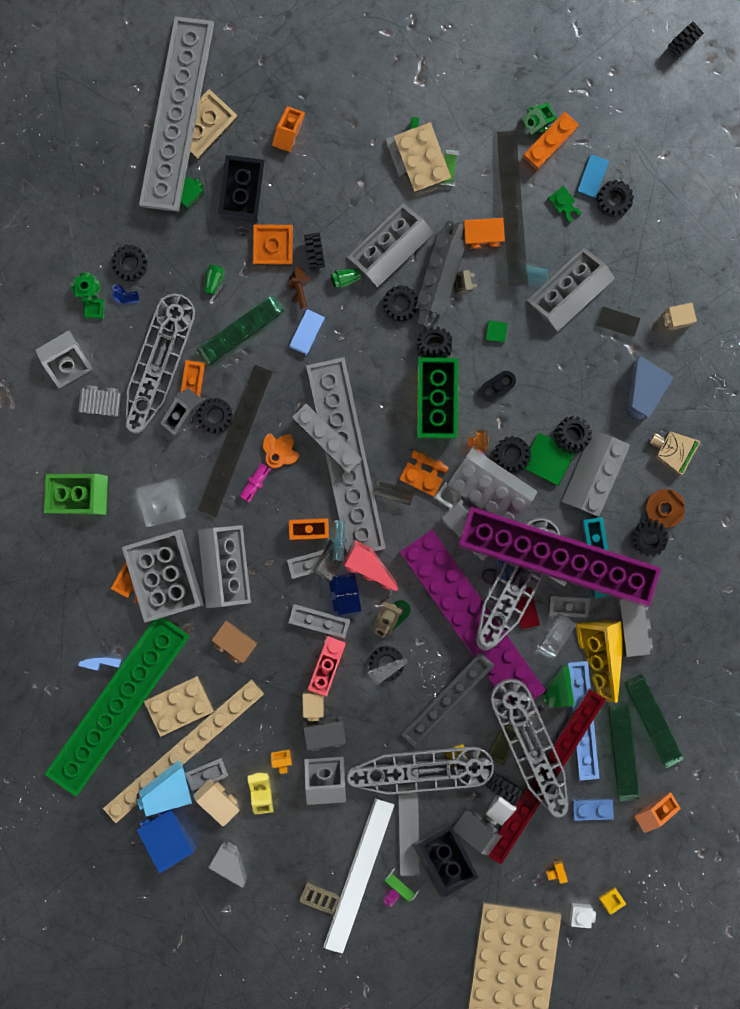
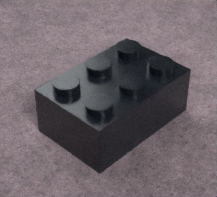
M226 155L218 212L220 217L259 222L266 167L265 160Z
M444 825L412 844L439 896L447 897L479 878L452 825Z

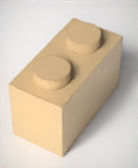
M693 302L669 307L664 311L665 315H662L664 326H667L668 330L691 326L697 322Z
M304 691L303 718H308V721H319L320 717L324 716V696L312 691Z
M209 779L193 796L196 802L224 827L240 811L237 805L238 800L232 794L227 795L224 792L225 788L218 781L214 783Z

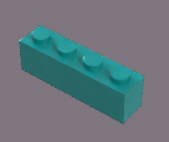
M603 517L581 520L585 544L608 551ZM593 591L594 598L609 596L603 593Z

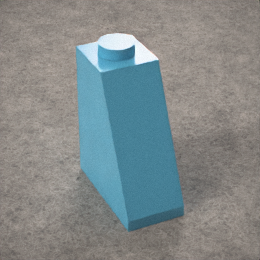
M175 762L139 791L140 798L137 799L140 811L144 810L146 816L191 804L181 762Z

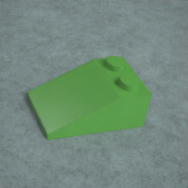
M46 474L44 513L106 515L108 476L99 474Z

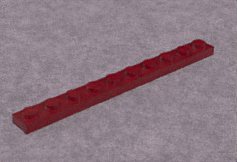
M590 688L553 744L562 767L565 766L607 700ZM551 748L546 755L549 764L558 762ZM560 765L552 769L555 778L561 772ZM540 767L539 769L543 778H548L545 773V769L543 767ZM533 777L529 785L537 792L541 789L536 777ZM553 784L547 785L545 791L548 792ZM526 786L519 802L515 805L517 809L497 832L502 837L489 855H486L501 865L541 804L537 797L529 790L528 786ZM544 795L539 796L542 800L544 799Z

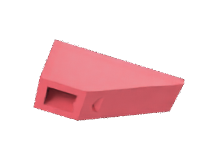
M354 540L344 558L346 569L352 573L358 572L370 582L375 580L381 583L380 585L387 590L393 589L397 591L396 581L374 550Z
M327 636L308 688L309 691L327 696L346 645L345 642Z

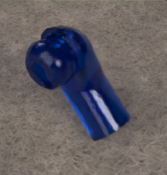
M115 284L111 288L113 297L121 303L140 300L138 291L127 292L119 284Z

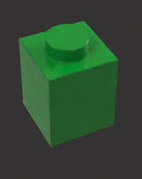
M190 176L184 181L181 203L188 210L205 193L202 189L204 185L197 178L193 180Z

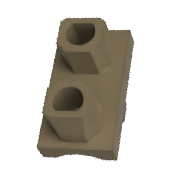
M384 602L373 624L376 627L374 633L382 638H385L387 633L391 635L402 609L397 608L395 604Z

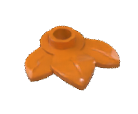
M270 433L266 435L263 441V450L266 453L265 461L269 467L277 469L283 464L291 465L297 461L300 454L292 450L294 441L291 434L282 435L278 439ZM272 456H278L279 460H272Z

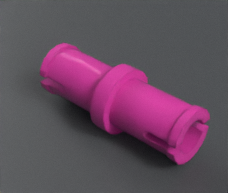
M260 463L253 476L248 478L249 482L239 496L250 502L258 488L263 486L262 482L271 469Z

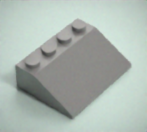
M182 530L122 547L144 623L205 605Z

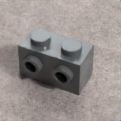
M189 388L183 392L179 391L173 397V403L165 410V416L160 422L173 435L178 434L188 425L203 401Z
M341 715L321 718L319 721L302 722L307 750L319 751L324 747L338 748L342 744H346Z
M465 811L453 829L478 852L489 855L502 837L497 833L498 828L491 823L486 824L483 821L484 817L478 812Z

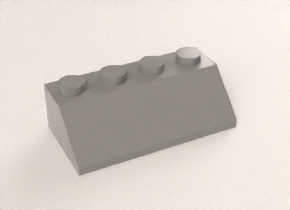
M403 203L347 258L370 282L378 287L434 233L420 216Z
M583 248L527 301L558 332L608 286L615 277L605 263Z
M592 430L590 435L592 439L581 454L561 502L595 517H600L630 444Z
M243 525L198 530L206 608L251 603Z

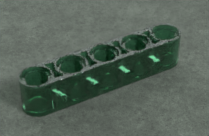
M273 294L202 344L196 351L205 364L209 366L277 318L285 309Z
M643 674L624 682L665 768L667 769L684 761L681 751Z
M629 704L608 706L618 798L620 802L639 800L640 795Z

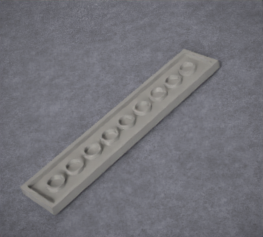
M175 16L139 202L141 207L179 212L214 28L213 21Z
M345 358L306 365L316 414L362 458V461L348 474L325 451L346 552L348 553L354 540L372 548L374 551L386 549Z

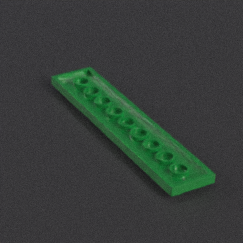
M165 617L153 620L45 772V775L77 797L187 642L190 635Z

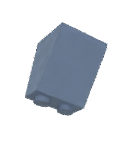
M641 356L635 359L633 363L628 410L631 411L630 415L634 418L645 420L654 411L674 376Z

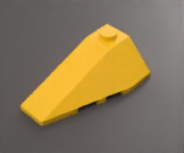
M602 619L576 623L578 644L580 649L583 648L587 658L585 661H588V665H590L593 673L592 681L597 693L605 697L607 702H618L623 650L622 622L619 620Z

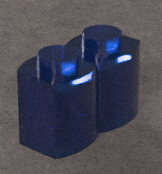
M356 573L332 576L329 586L330 591L335 592L336 600H332L334 612L338 611V615L361 612Z

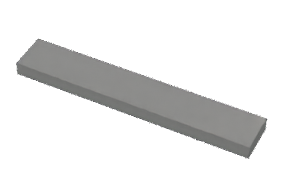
M398 757V763L413 762V757ZM415 782L399 783L398 790L416 789ZM418 792L398 794L400 876L420 875V858L412 845L419 840Z

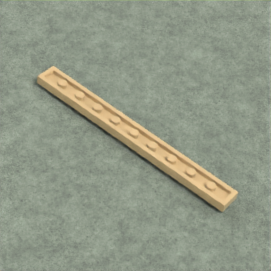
M251 679L103 808L105 812L117 823L138 805L137 799L140 798L139 791L175 762L180 761L182 765L185 764L262 697L264 693Z

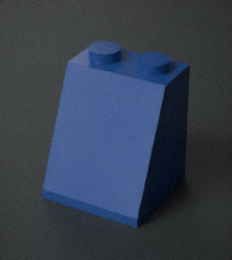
M174 809L156 813L157 817L152 820L150 818L145 819L139 823L141 827L137 829L159 873L188 857L197 848Z

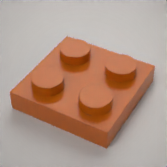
M253 224V264L293 265V225Z

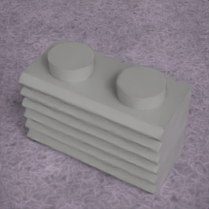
M87 385L86 389L81 388L78 412L119 417L122 394L117 393L118 389L106 388V391H100L97 386Z

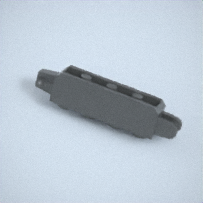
M446 221L442 233L437 235L415 307L420 309L418 324L424 327L431 328L436 315L442 316L446 311L465 249V242L461 240L464 225L460 222H457L454 226L453 221Z

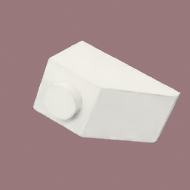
M496 795L485 810L486 819L494 825L497 823L503 825L517 808L514 803Z

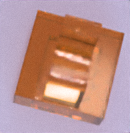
M477 431V437L468 438L469 446H477L478 451H489L488 431Z

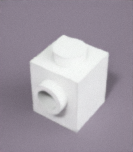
M571 903L569 920L571 927L591 928V924L595 923L596 911H593L592 906L588 904Z

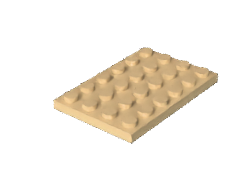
M483 903L468 1009L549 1008L561 922L560 913Z

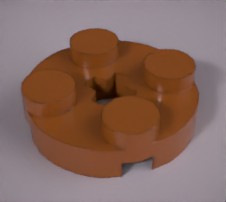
M662 489L655 491L649 496L645 505V511L648 519H652L653 522L659 520V524L663 523L664 528L676 526L681 522L685 514V503L682 496L676 491ZM662 504L670 505L668 508L670 510L669 513H662L660 511Z

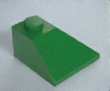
M562 664L545 686L546 691L542 693L543 701L548 704V707L575 706L569 666Z

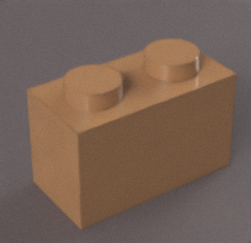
M227 620L212 639L215 642L213 646L221 652L225 650L230 653L229 658L237 664L239 662L244 663L258 644Z

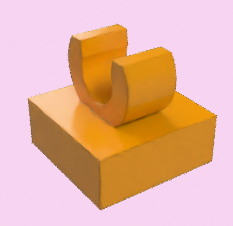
M290 749L271 753L272 768L279 767L280 774L288 773L287 766L292 765Z
M562 861L553 862L555 869L546 871L548 880L558 878L560 884L568 882Z

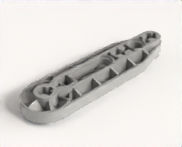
M181 294L167 295L157 305L129 382L126 401V428L133 434L143 432L165 404L194 324L196 315L194 305L187 297ZM182 297L181 305H178L179 299ZM175 309H178L180 316H176V318H173L174 316L171 314V312L173 310L175 311ZM190 309L193 310V312H190V313H185V311H184V310H190ZM156 317H157V321H158V323L161 325V327H158V326H155V325H154L155 320H156ZM152 328L159 330L154 346L147 344ZM188 330L186 336L179 334ZM164 331L174 333L173 337L164 335ZM178 337L185 339L179 355L172 353ZM162 338H164L165 341L163 343V346L160 347V352L158 354L157 360L155 361V365H153V361L157 353L160 341ZM169 340L171 341V343L168 348L162 368L158 367L161 365V360L163 358L164 352L166 351L165 346L167 344V341ZM146 346L153 348L147 364L140 362ZM171 355L178 357L173 373L166 371ZM139 364L146 366L141 382L134 381ZM164 374L171 375L166 392L159 390ZM150 382H152L151 385L154 387V389L149 390L147 394L151 397V399L149 400L148 398L141 396V394L143 393L144 395H146L147 389L145 388V385H149ZM132 383L139 385L134 401L130 400ZM158 392L165 394L157 409L152 408ZM142 400H145L148 404L147 409L144 411L138 409V403ZM129 402L133 403L130 412H129ZM151 410L155 411L149 418ZM136 411L137 413L144 415V418L139 417L138 422L141 425L140 427H136L135 429H133L134 426L131 425L132 421L137 420L138 416L134 415Z
M543 518L534 519L527 524L560 535L557 526L549 520ZM505 562L482 605L476 639L480 649H492L519 623L544 574H541L540 578L533 574L534 571L530 570L521 588H519L518 586L527 569L521 568L517 579L511 584L519 566ZM506 566L513 570L508 581L500 579ZM530 579L537 582L531 595L524 591ZM497 582L504 586L499 598L491 596ZM521 596L528 599L522 612L515 608ZM488 599L495 603L490 615L484 614ZM506 602L507 608L503 613H500L503 603ZM514 613L519 618L510 628L506 623L511 614ZM494 618L498 619L501 624L500 627H495L491 620ZM483 619H485L486 622L482 628ZM503 630L507 631V632L499 639V636L501 635L502 631H503ZM491 632L492 635L489 638V642L485 643V637Z
M511 678L502 680L496 684L491 694V702L529 790L553 816L562 817L568 811L565 772L533 698L526 685L521 681ZM494 695L501 696L502 700L494 699ZM512 695V697L516 698H513L514 702L510 703L507 696ZM532 701L534 708L528 710ZM505 706L506 709L504 710V712H499L502 709V707ZM534 712L537 713L542 726L533 728L528 715ZM499 715L507 720L501 722ZM522 715H525V717H523V718L520 719V720H516V721L513 720V719H516V718H520ZM512 723L517 736L509 740L504 725ZM526 723L529 724V727L537 742L538 748L536 749L535 745L531 740L528 730H526L524 724ZM521 726L523 729L522 733L526 738V741L529 745V749L531 750L529 752L527 751L524 742L520 736V733L517 729V727ZM542 730L545 731L550 744L541 746L536 733ZM520 741L525 754L517 758L511 744ZM552 748L558 762L549 764L544 751ZM528 759L533 772L525 776L519 761ZM560 765L563 781L557 782L552 769ZM540 767H543L545 769V773L548 778H543L539 769ZM536 777L541 790L535 792L530 787L527 779ZM549 784L555 785V789L552 792H546L545 788ZM561 786H564V796L560 790ZM540 795H544L547 804L539 797ZM557 798L561 807L558 810L553 801V799Z
M473 746L383 754L352 767L348 770L346 779L352 787L387 795L469 788L484 785L489 781L493 774L494 764L492 757L486 750ZM452 751L451 759L435 760L434 753ZM454 751H461L455 758ZM432 753L433 760L415 762V755ZM413 755V762H395V756ZM393 757V764L376 765V761L379 759ZM374 762V765L365 766L367 764ZM472 762H476V765L479 764V767H476V771H472V768L469 769V766H472ZM446 764V768H419L418 770V767L420 766ZM450 764H455L454 769L456 773H450ZM458 766H465V769H458V770H457V767H458ZM387 769V774L393 773V769H397L401 774H398V778H394L392 774L387 775L388 779H385L384 770ZM447 770V774L418 776V773H439V771ZM364 771H367L368 781H365V777H360L359 781L351 778L355 772L358 773V776H365ZM379 771L382 776L380 779L374 780L370 776L371 772ZM468 775H470L469 782H466ZM457 778L462 783H464V785H457ZM454 779L455 785L437 787V780ZM435 780V787L418 789L417 782ZM415 782L416 789L398 790L399 783ZM396 784V791L380 790L378 785Z

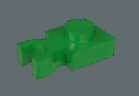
M562 186L548 197V200L559 214L563 211L565 212L569 223L573 221L570 217L571 212H575L578 217L582 214L578 208L573 207L572 204L575 203V200L565 186Z

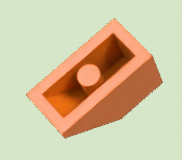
M286 107L276 127L272 146L291 152L305 112Z
M669 792L644 807L634 817L643 832L646 833L661 827L681 808L672 793Z

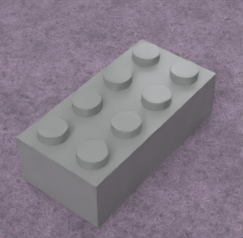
M471 448L447 484L449 488L482 510L517 522L538 492L474 448Z

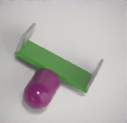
M445 150L444 159L451 178L442 181L441 185L455 186L453 177L456 157L460 155L457 150Z
M395 868L384 879V882L392 888L383 899V903L387 907L393 906L399 896L410 903L420 891L418 890L413 893L392 874Z

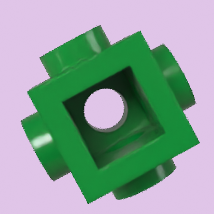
M548 102L539 106L533 105L526 110L527 114L522 117L525 127L531 135L537 132L540 134L546 132L549 129V125L558 119Z
M79 273L78 277H74L75 282L71 283L72 294H75L81 301H93V298H98L100 281L95 276H91V273ZM83 283H88L87 289H82Z

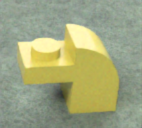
M267 773L249 775L248 783L254 815L274 812L269 775Z

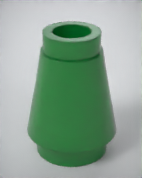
M210 264L209 268H206L205 292L215 294L225 275V268Z
M358 268L335 270L334 273H331V281L335 289H342L361 279Z

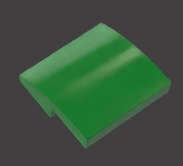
M538 433L530 448L531 461H528L529 465L525 466L524 469L559 486L575 453L569 454V450L563 452V447L558 448L559 442L555 443L554 439Z

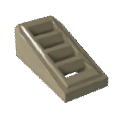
M307 882L299 902L334 915L341 896ZM310 890L314 891L311 900L307 899ZM317 893H321L318 903L314 902ZM325 895H326V896H329V897H328L327 902H326V904H325V906H324V905H321V904H322L323 899H324V897H325ZM332 898H334L336 901L333 908H328Z

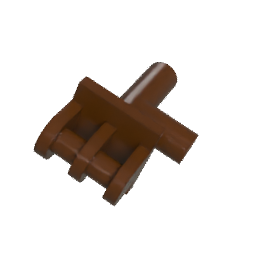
M296 267L289 276V283L286 285V289H296L292 301L294 303L299 302L300 310L306 311L308 310L304 287L311 279L310 277H305L303 268Z

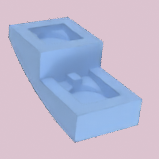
M306 310L289 347L307 355L325 317Z
M95 657L79 662V666L98 671L102 663L119 668L123 659Z

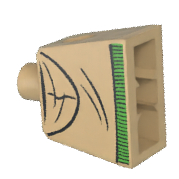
M670 431L665 438L655 433L650 440V444L659 448L655 455L656 458L677 474L683 475L700 441Z

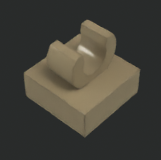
M470 270L457 272L454 281L455 293H463L475 288L477 284H472L471 277H474L475 274L470 273Z

